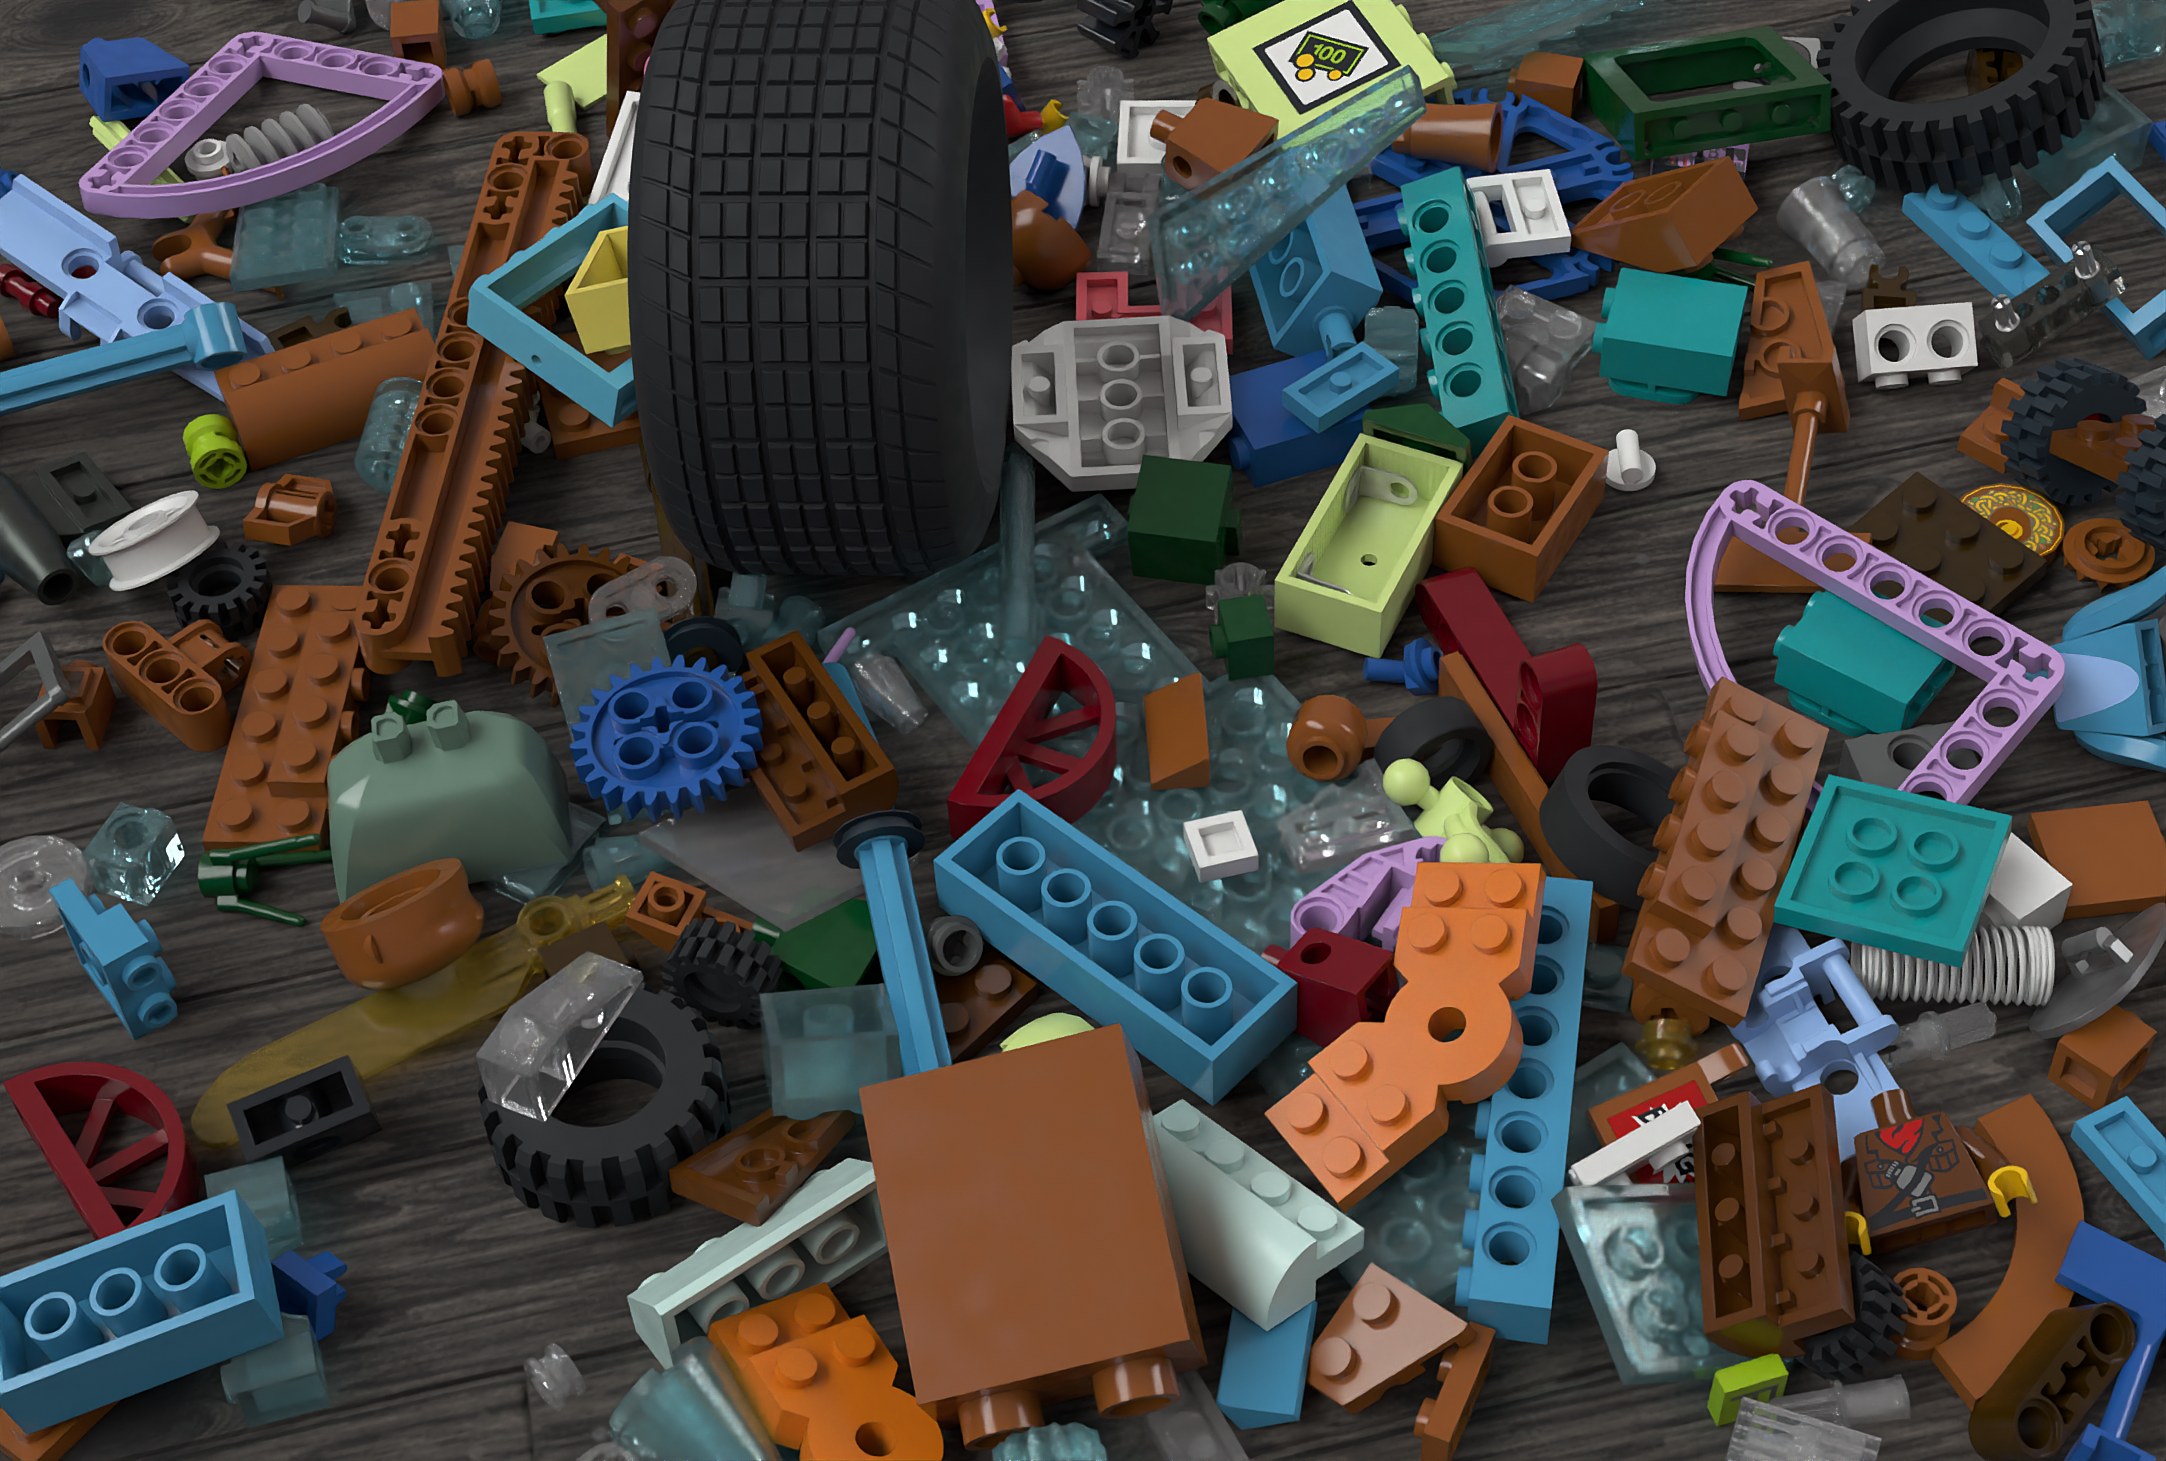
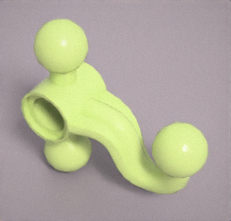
M1407 758L1396 760L1388 766L1383 775L1382 782L1385 794L1391 801L1403 806L1417 804L1424 809L1414 821L1415 828L1423 837L1439 836L1447 839L1440 851V862L1521 863L1524 857L1522 840L1514 831L1506 828L1490 829L1483 824L1494 809L1469 784L1452 776L1443 788L1438 791L1430 785L1428 770L1420 762Z

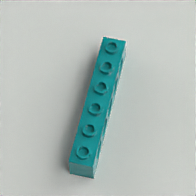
M1456 166L1400 186L1404 207L1397 209V216L1405 238H1410L1411 247L1404 249L1410 273L1414 279H1418L1419 287L1412 289V296L1417 312L1421 319L1425 318L1427 326L1420 329L1419 333L1426 356L1429 360L1433 359L1434 369L1427 371L1429 385L1436 401H1441L1442 411H1439V413L1470 440L1471 457H1475L1482 453L1508 415L1519 419L1520 416L1475 196L1460 167Z

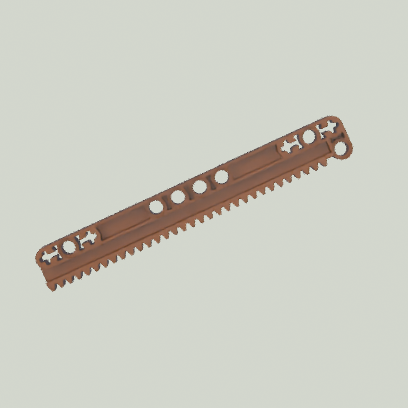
M517 131L503 135L494 146L354 613V627L364 662L368 669L375 673L384 675L397 673L408 667L413 660L434 661L437 676L448 677L463 673L464 668L461 658L466 657L468 654L466 641L472 639L470 625L475 624L477 621L474 608H478L481 605L479 592L485 590L483 576L489 575L490 572L487 560H491V556L494 555L492 545L498 542L496 529L501 528L500 514L506 511L504 498L510 496L508 483L514 481L512 468L518 466L516 453L522 451L520 438L526 436L524 424L530 421L528 409L534 406L532 395L537 394L536 380L541 379L537 374L467 326L468 294L471 286L480 276L484 274L489 275L507 263L516 252L520 250L525 251L543 239L551 229L561 227L584 208L582 198L592 192L595 176L589 142L585 136L579 133ZM562 283L521 310L551 333V324L556 323L555 310L560 308L558 296L563 295Z

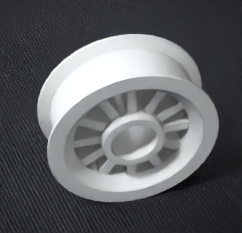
M179 492L148 504L110 526L90 544L88 548L89 553L94 556L101 555L114 576L109 583L112 590H129L161 578L200 555L216 541L220 530L216 526H207L195 505L200 498L198 492Z

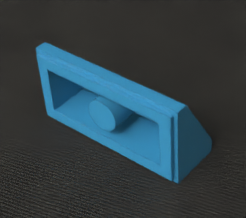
M1315 1300L1269 1331H1265L1233 1306L1216 1403L1218 1408L1241 1430L1299 1421L1318 1306Z

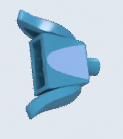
M2166 565L2147 579L2101 597L2078 610L2063 627L2062 642L2050 646L2061 654L2065 662L2064 689L2060 697L2053 704L2057 727L2063 730H2073L2077 743L2091 754L2102 759L2166 773V735L2161 734V732L2166 731V680L2158 618L2142 619L2153 614L2166 604ZM2040 670L2036 674L2026 672V680L2033 681L2038 676L2048 679L2047 670Z

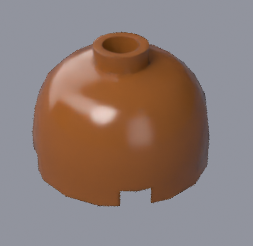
M1021 190L1011 200L1013 286L1018 288L1024 283L1033 290L1053 292L1065 288L1077 279V273L1084 272L1092 264L1089 261L1092 257L1089 248L1075 229L1062 216L1056 221L1049 214L1042 212L1049 204L1030 191Z

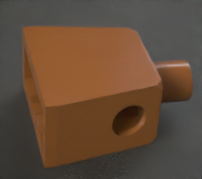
M1211 98L1200 99L1184 118L1166 110L1159 111L1152 122L1150 137L1166 144L1164 171L1170 179L1220 211L1228 213L1264 171L1265 160L1271 162L1268 156L1275 152L1277 148L1279 120Z

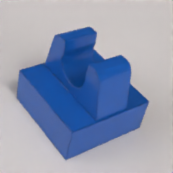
M289 1250L272 1261L271 1266L281 1319L313 1343H317L335 1331L336 1306L345 1298L346 1290L334 1280L347 1271V1265L328 1251L305 1260L294 1251Z

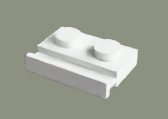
M1686 1100L1572 1165L1571 1170H1569L1564 1179V1183L1577 1204L1591 1196L1595 1198L1598 1205L1602 1204L1633 1185L1628 1177L1629 1174L1649 1163L1654 1171L1658 1172L1686 1156L1689 1150L1684 1143L1692 1138L1701 1122Z

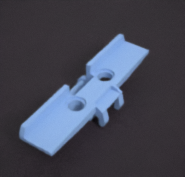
M22 174L13 180L12 190L0 199V254L64 299L59 307V329L74 341H77L82 335L80 325L99 337L100 345L182 324L183 320H185L184 314L194 307L214 302L170 272L161 277L144 266L140 256L128 250L120 254L116 236ZM85 265L92 266L97 271L95 275L85 279H77L71 276L75 269ZM239 318L248 355L245 361L275 352L267 336ZM195 364L171 370L224 402L214 375L216 370H200L196 368Z
M1773 920L1746 1017L1735 1028L1728 1025L1727 1027L1732 1035L1743 1044L1756 1065V1075L1764 1088L1775 1098L1822 1083L1824 1086L1826 1078L1838 1070H1850L1859 1076L1856 1087L1849 1093L1843 1095L1832 1094L1834 1096L1841 1166L1843 1160L1855 1154L1854 1137L1859 1133L1878 1128L1870 1105L1871 1099L1885 1091L1900 1089L1877 1054V1051L1887 1047L1898 1037L1899 1027L1891 1015H1882L1848 963L1850 952L1842 939H1832L1810 949L1797 928L1774 923ZM1785 975L1780 979L1768 983V981L1775 976ZM1830 982L1858 1024V1027L1842 1035L1833 1023L1830 1025L1827 1023L1813 1000V997L1816 995L1820 997L1824 1005L1835 1000Z

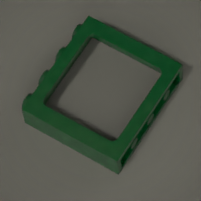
M1770 26L1581 55V58H1584L1582 101L1634 161L1830 131L1831 83ZM1760 64V67L1754 70L1755 65ZM1764 77L1771 84L1660 102L1651 101L1646 96L1648 94Z

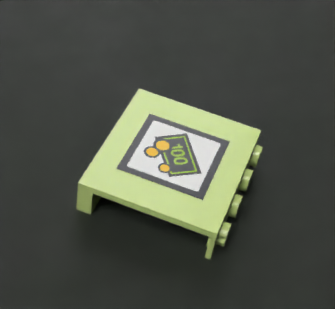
M1284 0L1207 38L1216 73L1221 80L1229 83L1235 90L1240 100L1241 108L1279 120L1276 151L1284 150L1288 144H1291L1311 153L1396 111V108L1400 107V105H1408L1431 93H1434L1437 104H1455L1452 91L1457 89V83L1450 66L1446 62L1439 64L1435 59L1434 50L1427 36L1424 33L1417 35L1413 30V25L1406 9L1401 4L1395 7L1391 0Z

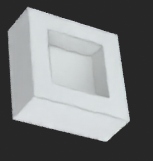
M1242 810L1183 823L1184 840L1200 883L1258 870V852Z

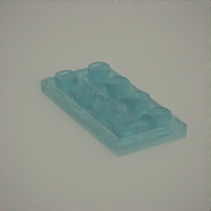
M315 182L296 189V192L286 193L239 207L229 274L233 293L337 277L342 200L339 187L326 188L324 183Z

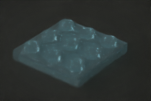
M1695 1182L1565 1187L1551 1199L1623 1385L1713 1379L1717 1370L1756 1359L1728 1352L1714 1344L1704 1335ZM1792 1357L1781 1359L1785 1368L1794 1362Z

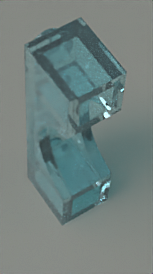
M282 1156L204 1175L208 1199L236 1189L265 1229L271 1262L304 1243L296 1191ZM280 1312L285 1338L230 1358L231 1364L221 1366V1379L227 1402L230 1406L240 1403L250 1427L331 1406L322 1350L308 1316Z

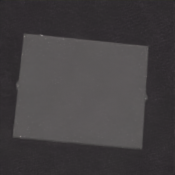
M750 781L742 787H736L726 792L727 800L724 802L715 798L704 801V813L698 812L693 807L683 812L681 820H676L672 817L639 832V843L785 932L865 892L861 870L846 867L837 860L835 856L837 848L832 841L834 835L797 853ZM919 854L909 858L910 869L919 865Z

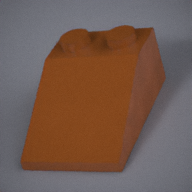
M1730 156L1623 182L1570 230V246L1658 273L1684 269L1686 273H1691L1710 263L1714 258L1712 252L1719 245L1739 236L1744 231L1742 224L1758 210V207Z

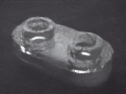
M662 556L598 588L591 597L588 608V620L591 628L599 637L606 641L625 642L684 612L691 605L696 592L697 581L694 571L680 558ZM661 581H671L676 585L677 593L672 597H663L657 592L656 586ZM613 606H619L626 611L628 617L622 623H613L607 618L606 611Z

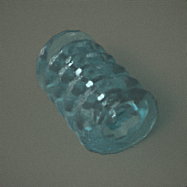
M393 377L383 381L376 388L354 460L356 471L362 480L373 489L385 494L391 493L423 386V382L409 377Z

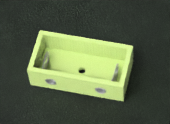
M1360 433L1275 579L1274 627L1380 659L1415 595V584L1423 580L1433 561L1435 517L1462 481L1463 463ZM1373 562L1375 564L1372 566H1366L1363 563Z

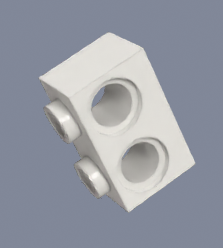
M1972 302L1865 310L1852 320L1858 383L1875 381L1876 389L1885 390L1906 387L1909 385L1908 379L1928 377L1929 385H1948L1961 382V375L1978 366ZM1933 334L1943 335L1949 340L1952 347L1950 358L1941 357L1933 350L1931 344ZM1880 338H1888L1897 345L1899 349L1897 362L1888 361L1881 356L1878 349Z

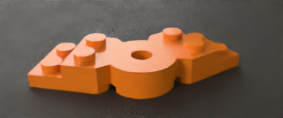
M1417 862L1411 907H1402L1393 963L1405 985L1392 1000L1384 1023L1357 1022L1308 1061L1314 1072L1313 1075L1264 1113L1273 1127L1344 1213L1447 1132L1450 1115L1447 1111L1448 1101L1461 1100L1463 1104H1470L1484 1100L1503 1087L1515 1072L1522 1055L1523 1033L1509 1001H1518L1531 990L1546 874L1541 863ZM1465 1029L1463 1034L1456 1040L1442 1042L1444 1037L1450 1032Z
M826 1282L710 1324L706 1338L707 1342L773 1443L798 1451L800 1449V1461H942L944 1445L937 1421L933 1420L917 1405L915 1397L892 1386L898 1363L866 1316L861 1315L850 1319Z

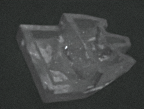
M1510 285L1496 299L1514 392L1518 401V411L1523 415L1550 408L1570 386L1572 369L1592 348L1597 322Z

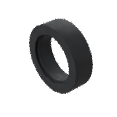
M1596 745L1577 751L1567 761L1540 806V826L1548 845L1563 865L1579 880L1593 881L1594 891L1616 903L1641 910L1644 898L1637 895V890L1645 871L1653 861L1656 862L1658 854L1647 851L1619 835L1601 818L1590 800L1607 802L1622 807L1639 816L1658 830L1666 815L1672 813L1675 802L1668 799V794L1678 772L1648 755L1623 747Z

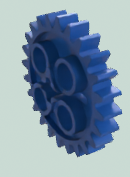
M683 655L676 657L672 667H664L661 659L654 657L651 670L645 672L637 664H630V678L624 680L617 675L611 674L609 679L612 689L607 692L594 688L591 694L595 706H579L578 711L582 722L571 725L575 742L570 744L581 784L586 783L592 799L603 797L608 811L611 812L623 804L628 819H633L642 808H646L651 822H656L663 809L671 808L674 818L681 820L684 806L692 804L698 812L704 813V798L711 795L715 799L724 802L727 800L724 789L726 783L739 787L745 784L741 769H756L757 762L754 752L764 748L760 733L764 730L754 692H746L744 680L741 676L730 679L727 666L724 664L710 672L707 660L704 657H701L692 668L686 667Z

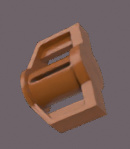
M284 474L277 483L266 482L263 484L256 497L255 507L243 519L245 539L291 546L313 536L322 539L327 538L334 529L337 518V502L330 480Z

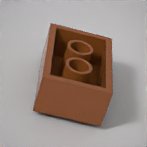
M1508 415L1435 517L1432 565L1450 572L1472 566L1478 572L1485 585L1534 603L1604 499L1609 451Z

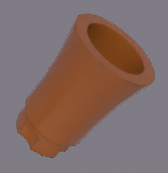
M1419 102L1417 106L1402 104L1396 108L1393 119V152L1412 154L1413 158L1438 160L1465 165L1493 173L1497 166L1502 144L1501 102L1481 104H1432Z

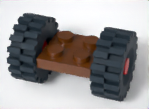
M2074 357V361L2067 358L2055 360V368L2045 364L2037 369L2039 380L2033 381L2027 378L2022 383L2020 388L2025 392L2021 400L2012 397L2007 409L2014 411L2012 420H2003L2001 432L2009 435V440L2000 443L2001 454L2010 458L2004 463L2007 471L2015 475L2014 480L2019 484L2065 505L2067 503L2071 506H2083L2084 500L2092 504L2102 500L2101 489L2112 493L2119 486L2124 487L2125 493L2115 496L2116 507L2126 511L2119 517L2122 525L2131 529L2129 534L2134 538L2166 553V414H2162L2156 419L2151 416L2142 415L2141 413L2147 410L2144 399L2137 397L2141 392L2137 385L2127 381V377L2087 360Z

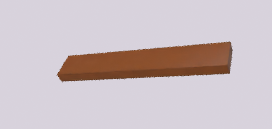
M1457 651L1440 657L1438 696H1453L1465 701L1492 739V752L1485 771L1551 876L1579 880L1557 858L1543 835L1540 826L1539 810L1544 797L1549 791L1548 787L1462 654L1460 655ZM1592 889L1588 934L1594 944L1599 946L1615 940L1620 904Z

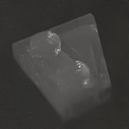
M1374 758L1358 765V778L1342 789L1332 783L1317 793L1313 801L1306 805L1298 806L1278 820L1279 838L1298 876L1351 863L1365 853L1414 840L1413 827L1400 804L1391 801L1384 792L1382 786L1383 773Z

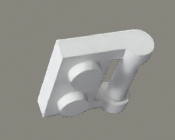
M1550 169L1467 179L1476 200L1489 268L1502 265L1508 258L1570 252L1571 233ZM1490 201H1502L1511 232L1497 233L1489 206Z

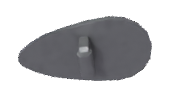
M2157 903L2147 908L2114 934L2108 928L2100 927L2063 941L2061 949L2071 973L2052 991L2050 1001L2044 1007L2039 1005L2030 1018L2029 1029L2035 1037L2041 1039L2054 1038L2081 1028L2119 1003L2138 984L2165 942L2166 904Z

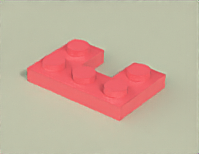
M1231 269L1179 270L1180 305L1129 306L1128 271L1077 273L1076 321L1171 316L1189 322L1204 332L1209 329L1224 334L1227 354H1233Z

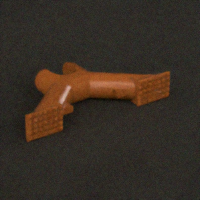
M221 167L223 176L230 175L229 168ZM244 206L196 215L187 228L163 235L156 239L152 245L154 258L162 262L160 266L162 276L170 272L182 281L203 274H210L276 294L278 301H282L284 298L283 290L280 289V280L274 270L275 267H273L271 259H269V255H267L268 252L262 249L255 253H251V250L242 253L218 246L216 243L217 238L228 223L236 221L235 217L244 216Z

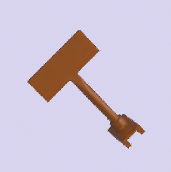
M1824 345L1822 358H1794L1791 346H1780L1777 366L1792 430L1795 433L1783 496L1804 507L1817 433L1848 432L1850 413L1835 345ZM1790 526L1781 530L1777 535V539L1787 545H1795L1804 541L1809 533L1799 532L1800 527ZM1850 533L1872 546L1871 533ZM1735 536L1731 538L1721 559L1714 586V592L1815 593L1819 590L1824 593L1826 591L1825 588ZM1836 553L1829 556L1823 564L1829 570L1843 572L1853 567L1856 560L1851 555Z

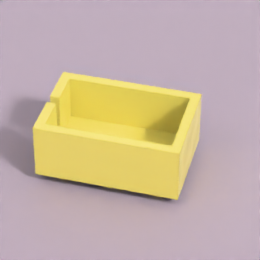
M628 225L598 233L564 295L586 354L605 350L606 354L613 355L631 349L627 267Z

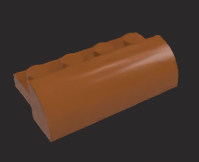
M415 307L214 371L217 385L232 418L251 470L255 471L413 419L435 343L429 329L424 328Z

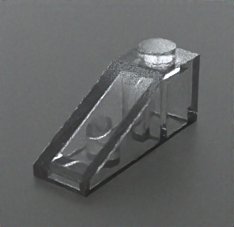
M587 951L513 1004L476 1054L489 1101L545 1123L642 982V971Z

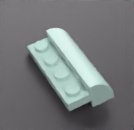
M1181 1099L1153 1116L1187 1271L1265 1331H1269L1314 1301L1316 1280L1363 1249V1227L1185 1100Z

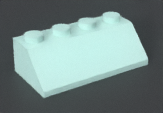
M847 1158L831 1169L816 1172L801 1188L794 1191L784 1204L760 1227H755L745 1222L721 1238H712L706 1241L692 1256L666 1272L650 1276L635 1292L627 1296L636 1332L678 1386L719 1360L706 1340L712 1322L826 1282L829 1288H832L889 1251L872 1163Z

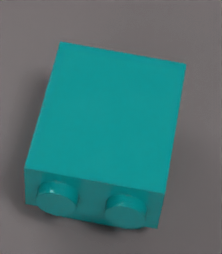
M1621 267L1616 288L1606 287L1601 318L1608 319L1607 323L1597 322L1592 353L1601 355L1599 377L1608 378L1610 388L1622 396L1669 404L1689 403L1696 399L1699 393L1726 397L1742 329L1748 287Z
M1818 590L1812 595L1805 607L1802 619L1795 627L1789 624L1782 630L1773 649V655L1778 657L1774 682L1788 689L1787 696L1790 704L1798 711L1852 737L1910 729L1956 670V664L1828 590L1824 593ZM1871 590V592L1878 598L1891 599L1874 590ZM1924 614L1920 617V620L1927 626L1933 628L1946 626Z

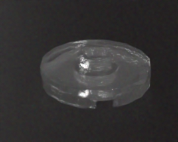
M27 836L7 842L0 847V932L14 934L16 939L31 940L55 933L64 927L48 889L70 877L85 898L87 892L90 896L93 888L90 868L84 854L72 842L56 836Z

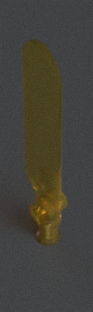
M625 873L614 876V883L583 898L579 897L576 893L565 899L554 895L535 898L527 903L519 912L516 924L473 945L465 955L441 971L404 987L380 990L248 1054L223 1072L200 1098L191 1117L192 1128L205 1147L218 1149L229 1146L239 1141L226 1106L228 1103L345 1055L350 1056L361 1073L363 1080L510 1009L518 1003L533 974L537 972L543 974L537 949L604 920L610 931L626 924L625 915L637 896Z

